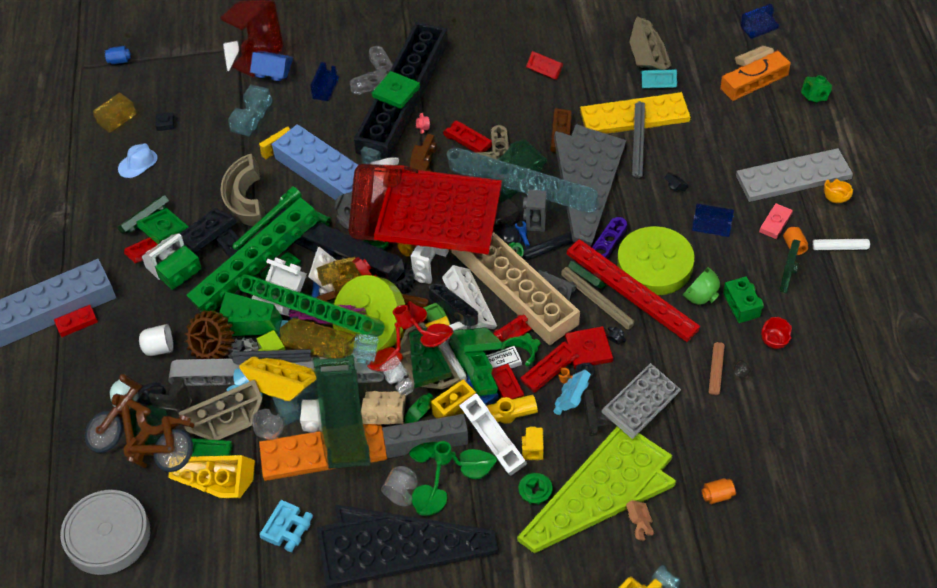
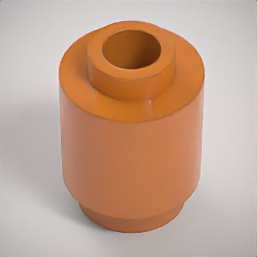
M790 227L785 231L783 238L790 251L795 255L804 254L808 250V242L799 227Z
M725 478L705 483L702 489L704 500L710 504L731 499V496L736 494L732 480H726Z

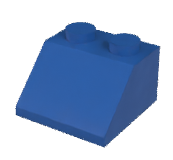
M264 51L253 52L250 72L255 73L256 77L265 78V75L272 76V80L281 81L282 78H287L293 57Z

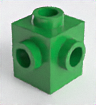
M824 76L806 77L801 93L813 102L827 101L832 85Z

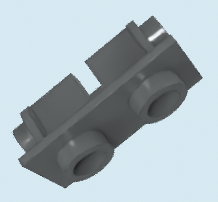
M538 271L568 301L570 300L571 293H574L576 290L574 282L560 279L549 274L548 271Z

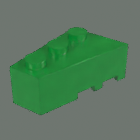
M225 292L219 312L223 314V317L229 318L228 323L233 325L230 328L231 331L235 332L232 336L265 335L273 330L276 334H279L283 319L274 304Z

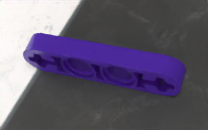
M621 217L613 218L592 248L595 251L598 249L605 250L606 252L601 255L608 259L626 233L627 221ZM611 236L614 238V240L607 241L605 240V238Z

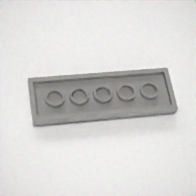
M839 148L742 169L736 172V177L749 202L822 186L827 179L830 180V183L835 179L839 181L852 179L853 175Z

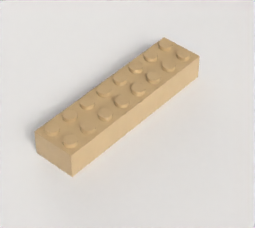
M494 232L489 254L452 250V253L517 315H526L528 318L526 323L549 345L579 325L580 311Z

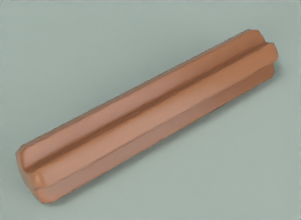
M718 342L714 343L709 383V394L719 395L725 345Z

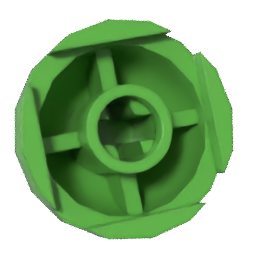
M707 267L683 293V296L697 305L705 304L708 301L712 303L720 295L717 293L720 287L718 276Z

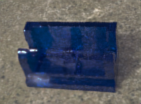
M320 63L310 85L313 99L330 100L339 79L334 65H332V71L327 69L326 63Z
M697 204L692 231L729 237L734 210Z

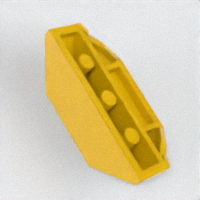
M251 357L239 365L240 370L249 381L255 380L261 393L280 398L284 401L294 399L316 380L313 369L281 359H258V357Z

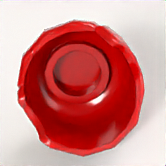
M771 317L762 327V340L768 347L774 349L784 348L792 338V327L783 318Z

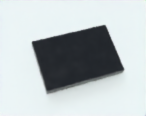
M214 208L182 231L180 235L184 245L195 254L236 224L237 220L234 216Z

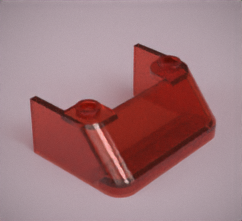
M239 1L220 17L222 21L241 30L245 27L247 28L249 38L242 43V56L232 65V68L254 77L255 73L250 72L253 52L264 51L278 54L281 51L283 40L274 1Z
M358 165L354 171L349 220L350 236L358 240L383 242L374 240V232L387 187L398 186L401 182L402 173L418 174L419 170L405 165Z

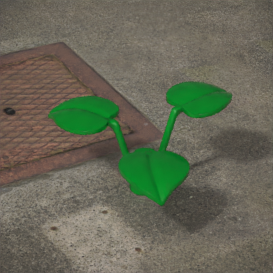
M446 441L427 442L412 448L409 455L413 460L426 462L431 457L432 459L435 458L437 462L434 487L421 485L412 493V504L417 514L421 516L434 515L440 512L447 503V493L437 489L441 465L448 464L451 458H453L455 463L461 466V472L464 476L471 479H479L489 473L497 462V457L485 451L468 449L460 454L459 461L455 456V452H451V445Z

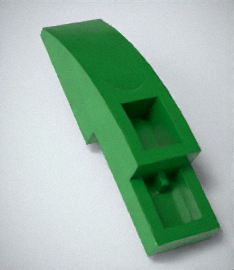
M450 340L449 343L463 370L467 371L477 395L496 394L498 387L491 374L493 367L484 351L464 352L453 340Z

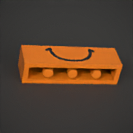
M776 51L722 76L720 89L734 101L788 76L791 63L779 51Z

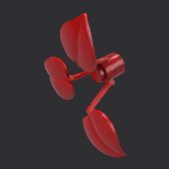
M409 301L406 305L397 306L393 310V315L397 321L394 324L396 327L397 348L387 347L378 351L367 367L374 371H387L396 367L402 361L403 355L399 353L401 350L400 327L408 329L415 326L423 335L420 341L426 347H435L442 344L454 331L450 326L441 323L432 324L426 331L423 330L418 324L427 318V312L424 308Z

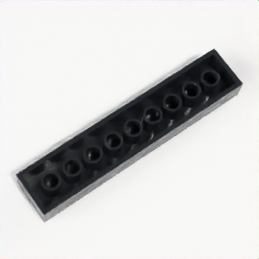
M415 22L390 71L419 82L420 88L402 109L375 98L354 137L357 154L378 159L391 157L448 44L447 28Z

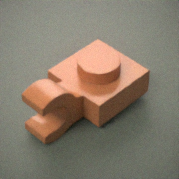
M631 500L626 504L629 518L632 523L637 524L635 530L636 538L644 541V531L647 535H653V529L650 526L652 519L646 503Z

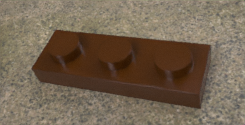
M554 108L550 151L556 152L554 142L555 131L570 135L572 111Z

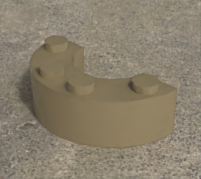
M252 153L235 161L226 171L221 183V196L225 205L238 221L249 226H254L265 216V210L258 199L250 200L245 198L248 187L253 182L260 180L259 166Z

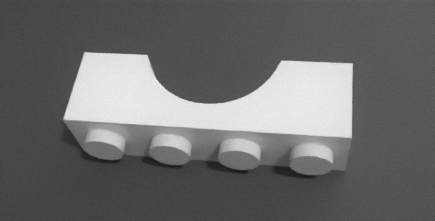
M477 393L460 405L463 412L510 476L527 464Z

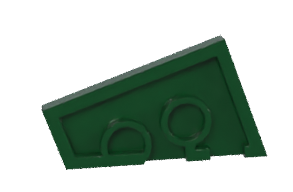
M418 330L409 333L414 389L449 378L452 375V371L439 347L424 346L420 341L423 335Z

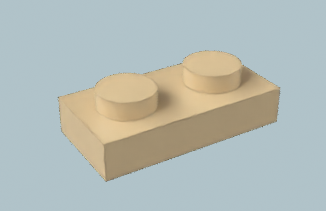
M761 46L735 57L736 64L746 66L755 60L774 53L773 48Z

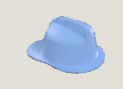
M146 143L134 145L128 150L127 157L119 164L118 172L125 178L136 177L156 163L157 154L150 150Z

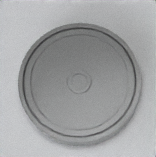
M103 490L84 497L70 509L61 527V543L71 562L80 570L96 575L115 573L131 565L143 553L150 537V522L143 506L134 496L119 490Z

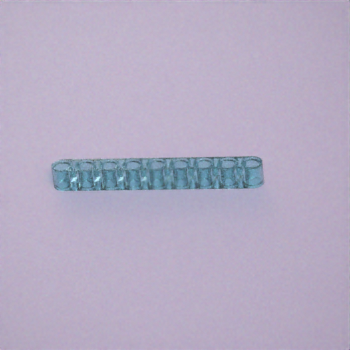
M452 148L447 152L449 168L454 172L471 177L502 180L501 186L528 194V190L547 191V200L590 213L598 208V194L593 188L460 148Z

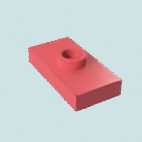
M775 203L760 227L759 232L777 239L792 215L793 210Z

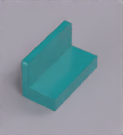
M677 70L640 71L642 74V88L677 87Z

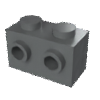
M528 190V195L523 200V208H526L523 214V220H526V230L545 232L547 191Z

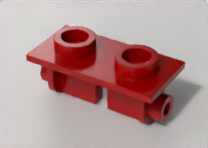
M523 314L518 315L516 319L499 330H495L493 334L501 342H504L509 338L522 336L532 330V328L526 323L528 318Z

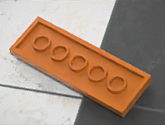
M359 424L259 442L264 481L387 460L381 424Z

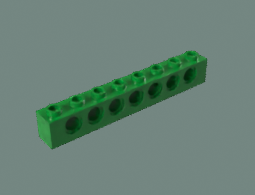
M300 197L191 290L187 297L200 312L215 311L222 304L225 292L234 294L239 290L238 281L242 275H257L269 264L266 262L267 259L274 260L275 257L286 250L295 240L300 238L302 234L320 220L315 209Z

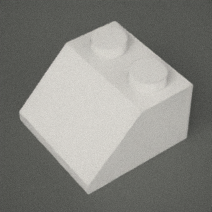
M179 233L171 235L142 256L145 267L155 277L158 278L155 266L184 246L182 236Z

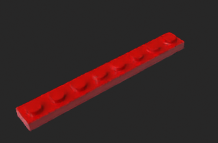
M579 239L567 250L569 257L684 341L688 342L699 331L700 326L582 240Z

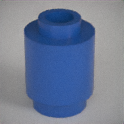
M125 46L105 50L106 61L112 65L126 63L128 59H131L130 50L126 49Z

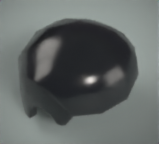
M503 225L494 232L507 245L512 242H518L522 245L520 232L514 226Z

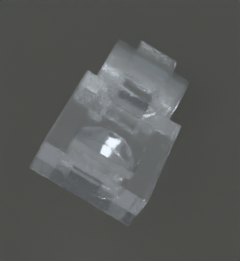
M397 355L380 366V369L391 384L398 381L395 387L401 396L404 394L408 395L413 391L414 386L409 377L403 378L408 371Z

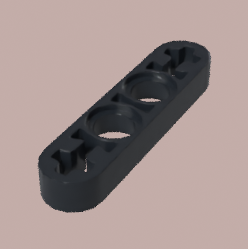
M443 284L430 285V299L460 323L466 326H474L478 323V311Z

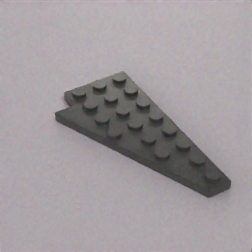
M576 124L572 136L555 131L554 142L572 240L576 242L580 239L591 247L626 140Z

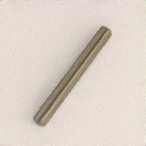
M568 267L561 271V275L567 281L574 282L578 290L626 329L633 327L634 320L577 273Z

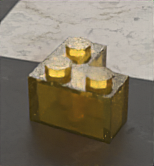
M356 257L333 261L317 267L318 278L322 286L333 284L334 291L340 292L346 283L361 276L352 262Z

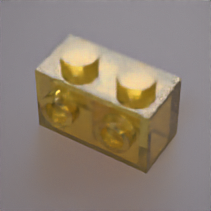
M118 93L93 111L97 123L109 133L136 115L133 102L121 93Z

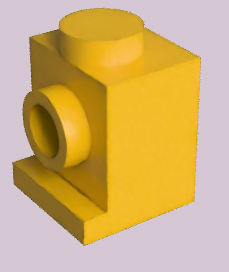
M533 426L526 428V436H522V457L525 460H543V428Z

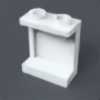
M417 245L411 255L414 279L421 283L431 284L430 263L435 254L446 257L449 249Z
M276 257L274 261L267 259L266 262L271 264L266 280L299 292L301 291L307 273L300 271L301 267L291 263L290 266H286V261ZM254 295L252 296V299L274 304L280 314L287 316L292 314L289 312L291 308Z

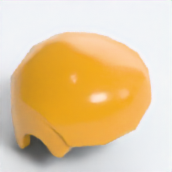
M827 179L824 183L825 197L831 203H843L852 197L853 189L849 183L839 181L838 179L831 183Z

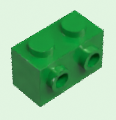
M185 245L155 266L158 278L171 290L202 269L198 256Z
M747 276L725 282L723 295L738 323L759 318L764 307L763 301L756 295L753 283L749 282Z

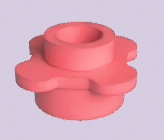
M420 113V117L416 119V127L420 129V134H423L424 130H429L430 127L429 117L423 116V113Z

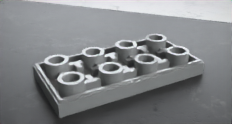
M650 363L601 412L633 439L681 389Z

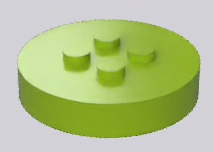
M656 226L644 227L633 231L624 238L618 250L617 266L656 295H666L681 289L691 278L694 266V251L688 240L674 230Z
M370 275L359 276L346 283L338 293L334 304L365 308L366 312L362 313L380 319L384 323L385 328L381 336L373 337L333 324L335 334L340 343L354 353L375 355L382 349L392 347L397 342L396 327L394 325L397 321L393 315V310L397 306L405 305L399 289L387 279ZM400 327V336L403 331L402 327Z

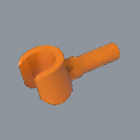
M561 368V373L564 376L558 375L559 380L563 384L573 377L570 375L568 368Z

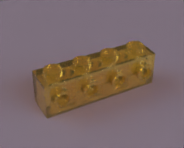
M292 318L279 328L282 344L293 349H310L314 355L344 364L359 353L357 335L297 318Z

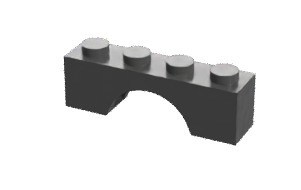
M464 414L383 427L387 458L408 455L412 448L427 442L446 441L451 447L468 444V430Z

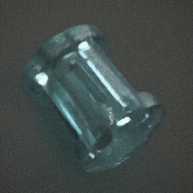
M664 565L654 573L651 579L653 581L656 578L662 583L663 588H677L681 583V579L679 577L675 578L667 571V567Z

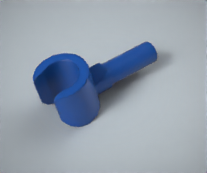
M523 221L522 227H518L517 223H515V227L519 230L525 246H530L526 237V223Z

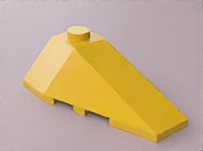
M243 455L191 457L182 469L169 472L168 478L219 498H241L253 482L255 460ZM171 457L170 468L179 465L185 457Z

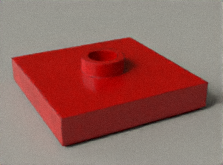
M603 326L565 333L567 344L578 353V357L572 361L574 369H576L578 364L590 363L593 366L613 362V356Z

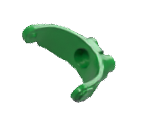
M526 333L524 336L512 337L502 342L501 350L512 346L527 350L531 357L527 360L525 366L529 367L534 361L535 353L538 351L541 342L538 339H532V336Z
M428 393L419 397L408 409L403 424L417 422L431 408L432 394Z

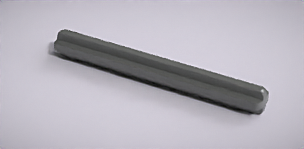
M641 101L635 104L632 176L637 179L643 176L645 103Z

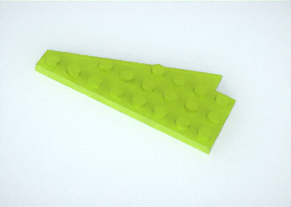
M617 426L520 533L517 541L533 553H536L626 510V504L631 500L643 502L674 487L676 480L662 471L672 460V455L640 433L631 439Z

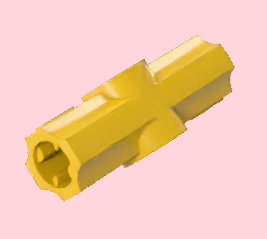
M534 395L516 399L505 397L499 399L495 404L486 406L496 422L505 424L511 423L516 417L538 412Z

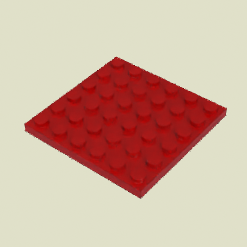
M393 167L374 232V240L489 254L502 180Z

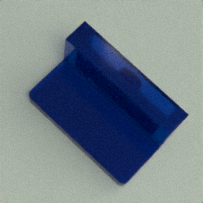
M768 4L742 14L741 28L751 39L779 28V24L773 19L774 7Z

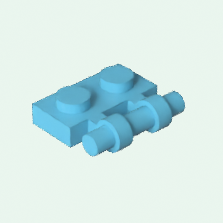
M586 370L574 374L572 378H569L567 383L563 385L562 394L555 402V414L560 415L563 410L566 411L579 405L581 394L589 384L588 379L591 375Z
M280 500L259 534L260 538L277 546H280L282 541L286 540L288 542L285 549L292 552L295 546H298L301 542V536L304 531L310 527L313 515L306 512L302 518L298 516L300 513L299 507ZM293 524L297 525L294 533L288 532Z

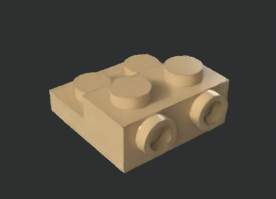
M366 392L361 408L362 424H403L406 392Z

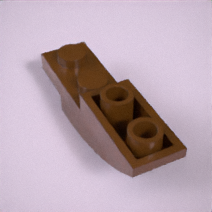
M427 134L422 146H414L410 160V169L432 172L430 170L431 155L437 149L434 135Z

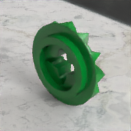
M531 473L521 479L519 493L522 499L528 501L529 504L537 503L539 505L541 502L547 501L550 495H552V483L543 474ZM538 483L540 491H537L533 495L531 488H535V486H537Z

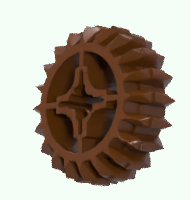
M203 311L196 314L195 318L190 319L191 324L186 326L189 331L184 333L188 336V339L184 341L189 344L187 350H192L190 356L196 357V359H224V356L230 355L228 350L233 349L231 342L236 340L232 338L235 332L230 330L233 325L228 323L229 318L223 317L222 313L215 311Z

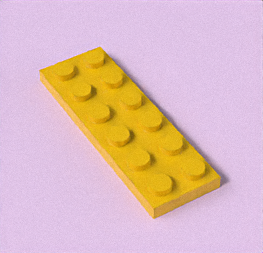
M682 92L580 107L584 127L605 134L634 130L635 104L638 101L645 103V128L690 122V114Z

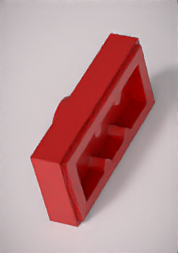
M532 51L526 67L557 80L563 63Z
M149 237L125 248L124 254L134 263H138L143 260L142 256L147 251L153 249L158 244Z

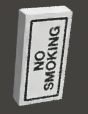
M514 346L486 355L493 369L505 364H509L510 368L522 365V360Z

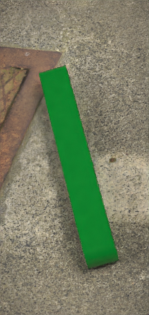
M242 275L238 281V287L243 292L349 330L373 337H379L384 332L385 326L380 319L259 277Z

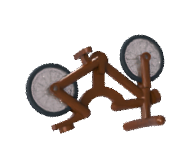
M121 374L119 380L130 387V390L125 395L114 394L112 404L116 407H113L111 411L98 413L89 421L85 430V442L88 448L93 452L104 453L115 447L122 435L123 426L121 419L123 418L127 443L124 446V455L128 457L127 461L146 468L147 464L142 462L144 455H153L157 466L163 471L175 472L182 469L192 456L193 441L186 431L176 429L175 427L183 425L194 428L195 424L191 422L192 419L180 415L179 419L164 416L161 425L150 426L146 418L151 410L133 399L143 385L127 375ZM129 407L137 411L136 418L138 425L142 429L136 438L133 434ZM163 434L156 445H145L144 442L150 435Z

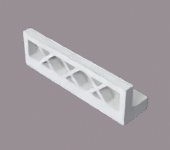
M453 265L442 277L446 287L478 311V323L474 326H467V329L482 327L495 329L497 324L470 269Z

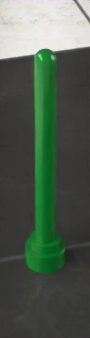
M294 186L287 190L286 197L233 244V249L238 250L288 204L296 202L300 197L302 198L300 191Z

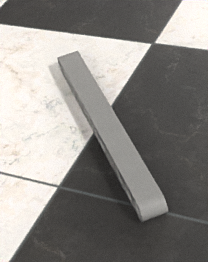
M373 356L312 357L310 361H291V363L314 370L316 380L312 384L380 382L384 379V371H374L367 367ZM232 359L174 360L171 362L169 383L175 386L235 385L234 371L242 363H233Z

